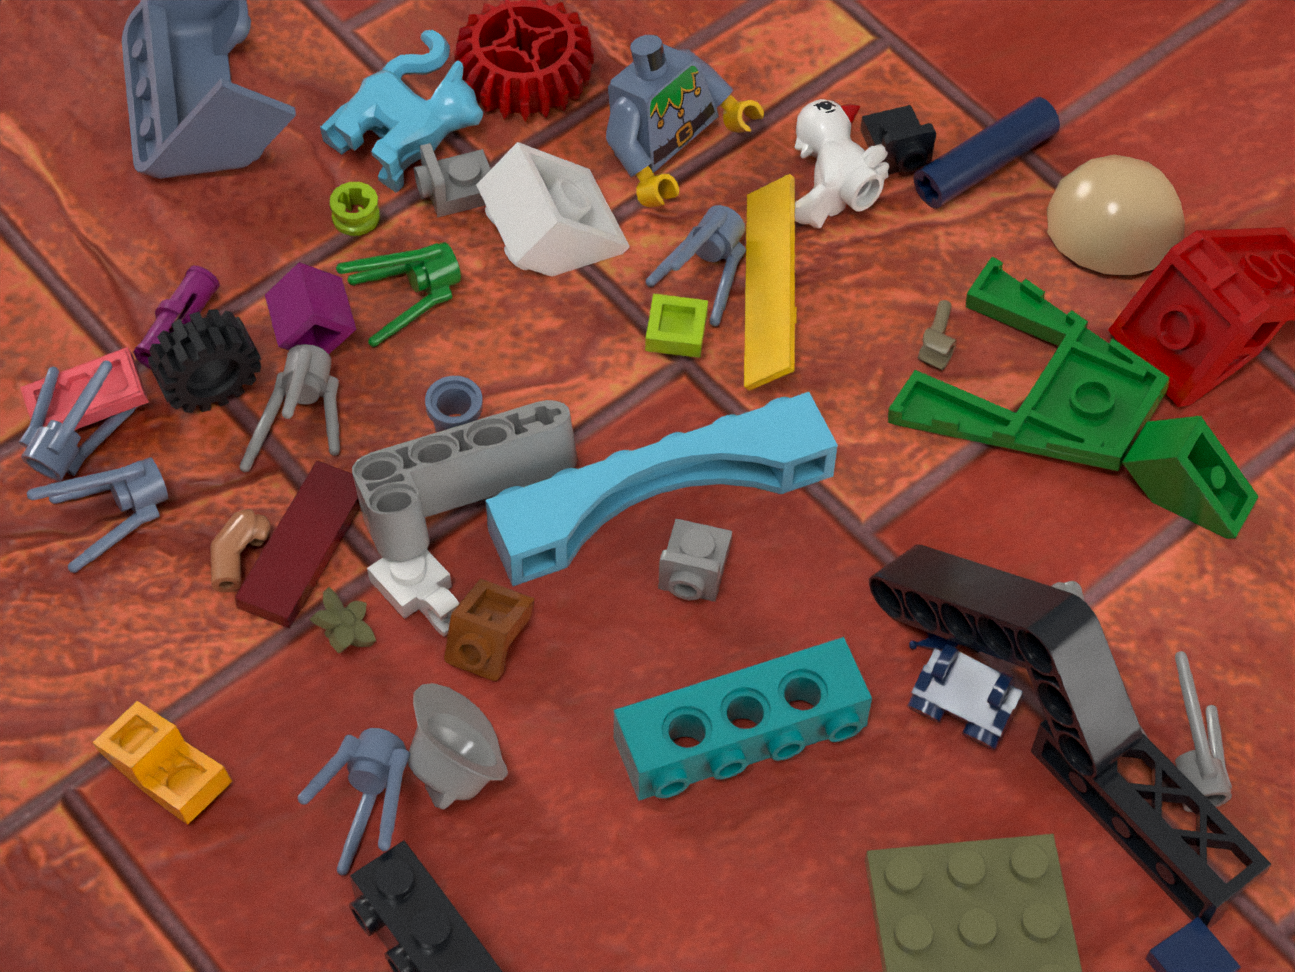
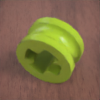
M348 182L337 187L330 196L332 222L338 231L349 236H361L376 228L380 219V211L378 208V196L371 186L362 182ZM352 205L363 206V208L358 207L357 213L346 212V208L352 211Z

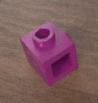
M299 262L265 294L272 327L278 347L290 350L296 345L307 344L322 348L330 354L356 330L342 277Z

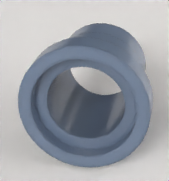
M447 376L437 380L429 387L425 396L427 415L435 426V432L437 433L478 420L483 409V398L481 390L476 383L462 376ZM461 414V416L450 417L449 415Z

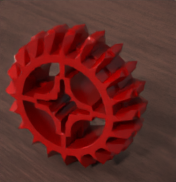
M501 0L497 7L484 3L480 14H469L466 26L459 28L456 50H454V63L460 61L463 64L462 79L474 90L477 102L481 101L485 113L499 108L504 120L511 113H520L526 122L530 113L538 112L546 119L550 108L554 107L565 112L569 100H580L583 87L589 86V80L592 77L594 48L591 47V35L588 32V26L582 25L578 12L567 13L563 2L549 6L546 0H537L536 2L528 0L514 2Z

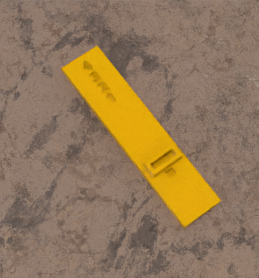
M791 174L747 194L744 387L748 391L795 371V323H797V307H795V178Z

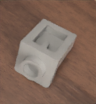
M431 143L420 146L422 166L414 167L415 181L420 197L422 199L430 197L437 217L486 205L476 186L491 170L483 149L437 160Z
M675 519L667 550L662 551L659 561L658 589L670 591L673 595L686 600L701 598L716 602L732 543V531Z

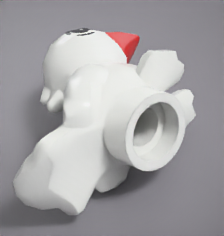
M819 99L808 103L799 113L796 125L797 140L795 149L801 151L800 156L802 159L813 156L817 158L814 169L813 189L795 202L796 222L810 224L813 228L819 229L828 215L834 216L845 209L846 204L855 211H863L869 208L881 194L884 180L889 177L888 169L890 166L887 162H882L885 160L888 152L881 144L871 146L865 151L851 140V125L860 110L859 105L851 103L839 105L834 101Z

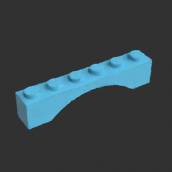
M810 392L792 398L780 397L770 401L762 408L741 415H726L717 419L711 425L687 433L675 432L665 436L657 443L633 451L621 450L611 454L603 461L579 469L567 468L557 472L549 479L525 487L514 486L507 488L497 496L486 500L488 532L513 587L567 568L581 546L603 524L628 507L650 497L685 487L719 484L754 487L784 494L833 477L838 445Z

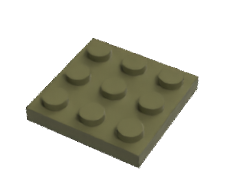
M1054 834L868 850L866 852L865 866L883 972H1082Z

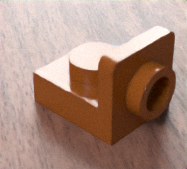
M480 578L451 614L444 655L445 662L492 681H497L504 672L508 647L532 616L535 598Z

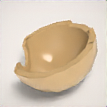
M1114 154L1091 159L1078 166L1060 180L1047 207V233L1057 249L1079 266L1103 274L1136 275L1153 270L1171 247L1182 241L1184 237L1185 219L1181 201L1173 185L1162 171L1149 162Z

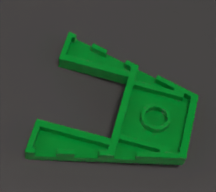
M991 257L967 292L966 308L1059 346L1016 413L914 370L888 408V423L1119 471L1123 465V460L1144 425L1150 420L1166 394L1170 377L1113 338L1110 343L1087 329L1088 321L1072 310L1068 314L1064 313L1044 299L1045 291L1026 278L1019 282L1002 270L1003 262Z

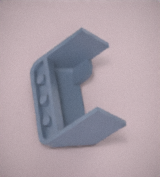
M141 0L129 15L122 34V51L133 164L136 171L162 179L247 167L261 157L264 149L296 116L295 107L231 83L228 53L236 44H240L246 39L251 26V18L248 15L246 0Z

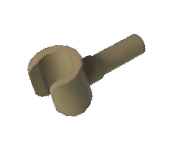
M946 300L938 303L933 325L925 330L922 339L923 346L918 354V358L921 361L941 370H944L949 363L957 344L956 339L945 335L952 308L951 303Z

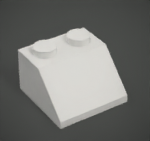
M517 142L476 185L486 204V215L496 225L506 245L504 247L506 256L515 266L522 270L530 269L553 277L621 255L630 247L588 168Z

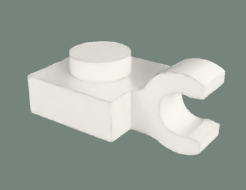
M427 549L421 555L410 560L390 561L381 558L367 568L370 582L404 619L420 610L438 633L443 637L448 634L451 614L460 603L448 590L452 587L450 573Z

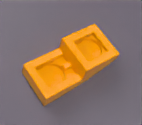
M136 701L92 742L97 751L123 775L187 825L232 782L224 766L185 742L176 725L139 701Z

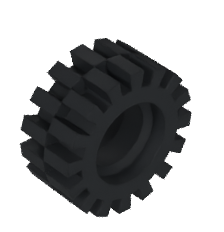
M218 309L208 310L206 318H202L200 312L189 314L191 322L183 324L180 319L171 324L174 331L169 333L163 330L157 336L160 344H152L149 349L151 357H148V364L166 401L176 410L182 406L184 412L193 413L198 405L201 412L211 410V403L218 402L220 407L229 403L226 397L231 394L237 398L245 393L242 385L252 386L256 381L254 373H258L261 370L259 362L261 357L242 320L239 317L235 318L234 314L229 311H225L220 315Z

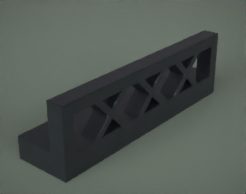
M1047 719L1040 723L1031 749L1032 754L1192 921L1199 917L1208 929L1222 919L1234 898L1268 872L1271 863L1143 733L1141 741L1121 757L1142 759L1152 770V785L1128 783L1117 772L1118 759L1094 778H1085L1077 773L1062 756ZM1162 781H1163L1168 787H1162ZM1145 799L1151 800V806L1147 803ZM1162 801L1186 804L1196 815V831L1173 829L1162 818ZM1207 827H1208L1213 833H1207ZM1189 845L1196 846V852ZM1207 847L1230 850L1246 868L1228 883H1225L1207 864Z

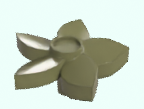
M328 587L323 592V603L326 610L316 612L309 620L319 627L326 629L325 635L329 638L331 646L338 653L344 651L350 644L356 647L372 646L376 642L375 635L372 629L362 621L365 616L367 603L353 601L344 608L337 594Z

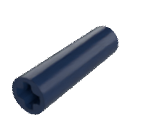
M1034 97L916 171L913 180L917 193L928 206L932 208L941 207L1056 134L1060 128V121L1056 110L1046 99Z

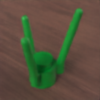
M446 242L436 243L417 250L343 262L336 266V271L339 274L360 272L349 275L347 282L350 285L372 282L406 273L409 283L415 292L424 290L428 293L426 297L368 339V344L371 347L378 346L434 305L452 299L449 286L458 284L461 281L458 261L452 248Z

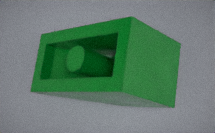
M1202 416L1146 422L1122 462L1152 503L1226 539L1236 538L1259 497Z

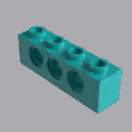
M842 637L615 709L613 738L638 801L652 796L669 798L683 792L692 783L710 777L715 779L731 778L744 771L748 765L768 758L776 761L786 760L799 754L805 746L827 739L831 742L847 740L867 726L872 697L846 640ZM795 700H803L814 707L809 710H798L788 703ZM746 718L755 722L757 726L742 729L736 727L731 722L735 719ZM679 737H692L699 741L700 744L685 748L676 745L673 741Z

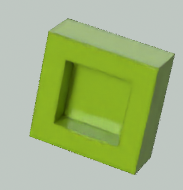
M653 294L645 338V351L700 358L708 313V300Z

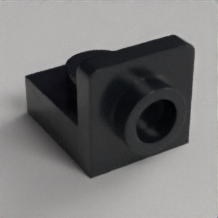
M911 105L862 116L860 131L868 148L881 144L888 152L885 160L882 161L887 162L890 166L888 175L902 171H915L932 162L936 131L931 123L920 125Z

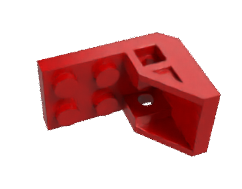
M1285 227L1196 230L1171 247L1109 327L1108 331L1120 344L1170 377L1166 395L1177 407L1190 406L1259 355L1286 321L1295 320V238Z

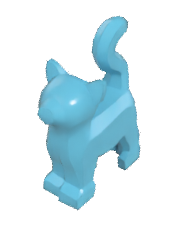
M425 30L420 37L423 43L429 47V53L424 55H399L389 61L381 71L364 78L358 92L349 102L340 106L320 127L323 141L341 155L350 148L355 151L364 143L363 134L367 130H372L381 139L377 140L371 153L383 165L379 172L378 180L395 193L404 186L403 171L421 159V145L431 143L433 151H435L449 132L479 125L483 117V111L477 103L474 90L462 79L464 67L460 61H456L429 100H425L415 94L401 80V77L404 75H427L439 70L449 58L450 45L441 34L434 30Z

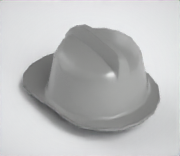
M435 683L422 684L413 693V706L418 726L408 751L410 752L408 766L416 777L425 784V788L435 807L445 809L455 799L470 800L490 780H503L508 775L492 724L475 704L451 688Z

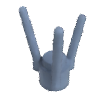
M715 205L709 208L699 224L692 228L686 239L646 279V285L648 287L655 286L671 270H679L695 253L708 262H717L720 259H725V267L710 317V324L714 327L718 326L726 307L738 263L746 252V248L739 242L746 230L741 216L726 206Z
M103 361L63 423L50 420L47 427H43L59 375L57 367L53 366L48 369L29 427L19 441L26 448L21 458L28 466L40 474L57 481H61L66 472L75 476L84 460L135 411L137 407L109 417L78 448L77 444L81 437L74 429L112 370V363L110 361Z
M151 457L122 468L51 483L28 490V499L38 500L49 497V501L53 504L111 490L121 512L130 508L134 512L133 515L68 564L70 572H78L141 524L160 517L155 504L167 500L168 493L162 475Z
M366 729L360 734L359 738L346 735L338 752L315 775L297 798L300 804H308L347 763L348 780L355 789L363 792L337 866V873L341 876L349 872L376 797L384 788H386L379 829L378 848L382 851H387L391 846L403 771L409 760L410 752L406 750L404 742L398 736L384 729Z

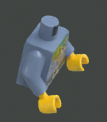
M644 35L631 43L630 49L633 62L616 75L608 86L610 116L606 130V140L630 177L636 175L640 182L636 188L638 201L643 206L654 208L664 205L662 198L670 199L679 195V186L673 176L670 174L655 176L654 172L719 117L717 111L719 105L724 109L723 122L726 128L731 132L737 133L751 132L750 127L742 119V112L749 118L756 120L763 119L764 111L756 101H737L731 95L734 89L709 64L690 50H677L662 44L661 38L658 36Z

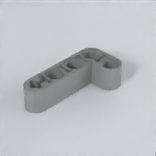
M539 401L374 451L359 458L352 467V474L363 520L378 553L390 561H404L421 555L430 543L425 517L496 496L510 487H525L549 479L561 470L574 468L578 457L570 411L564 403L558 401Z

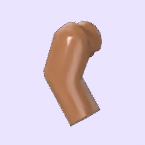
M251 509L235 512L211 542V585L214 590L226 593L236 591L241 587L240 554L248 543L253 546H261L263 540L268 539L270 522L266 516L255 515Z

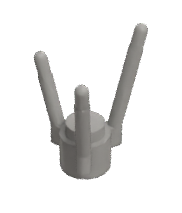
M303 344L292 347L287 353L284 371L277 374L274 391L240 463L239 468L242 472H248L251 469L285 395L282 416L286 419H290L293 416L297 403L312 404L320 396L324 398L329 452L333 456L339 455L340 433L336 400L339 380L329 375L331 357L322 348Z
M1179 651L1175 655V661L1195 750L1178 756L1175 759V764L1215 807H1218L1232 798L1230 790L1232 785L1225 765L1218 710L1214 705L1206 707V735L1188 657L1185 652ZM1140 726L1141 732L1147 737L1142 727ZM1162 781V787H1168V786ZM1182 804L1185 811L1192 812L1186 804Z

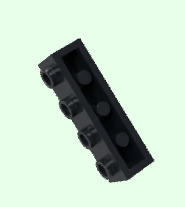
M405 840L350 875L355 900L349 903V908L362 930L369 937L376 933L386 946L388 951L384 955L393 972H503Z

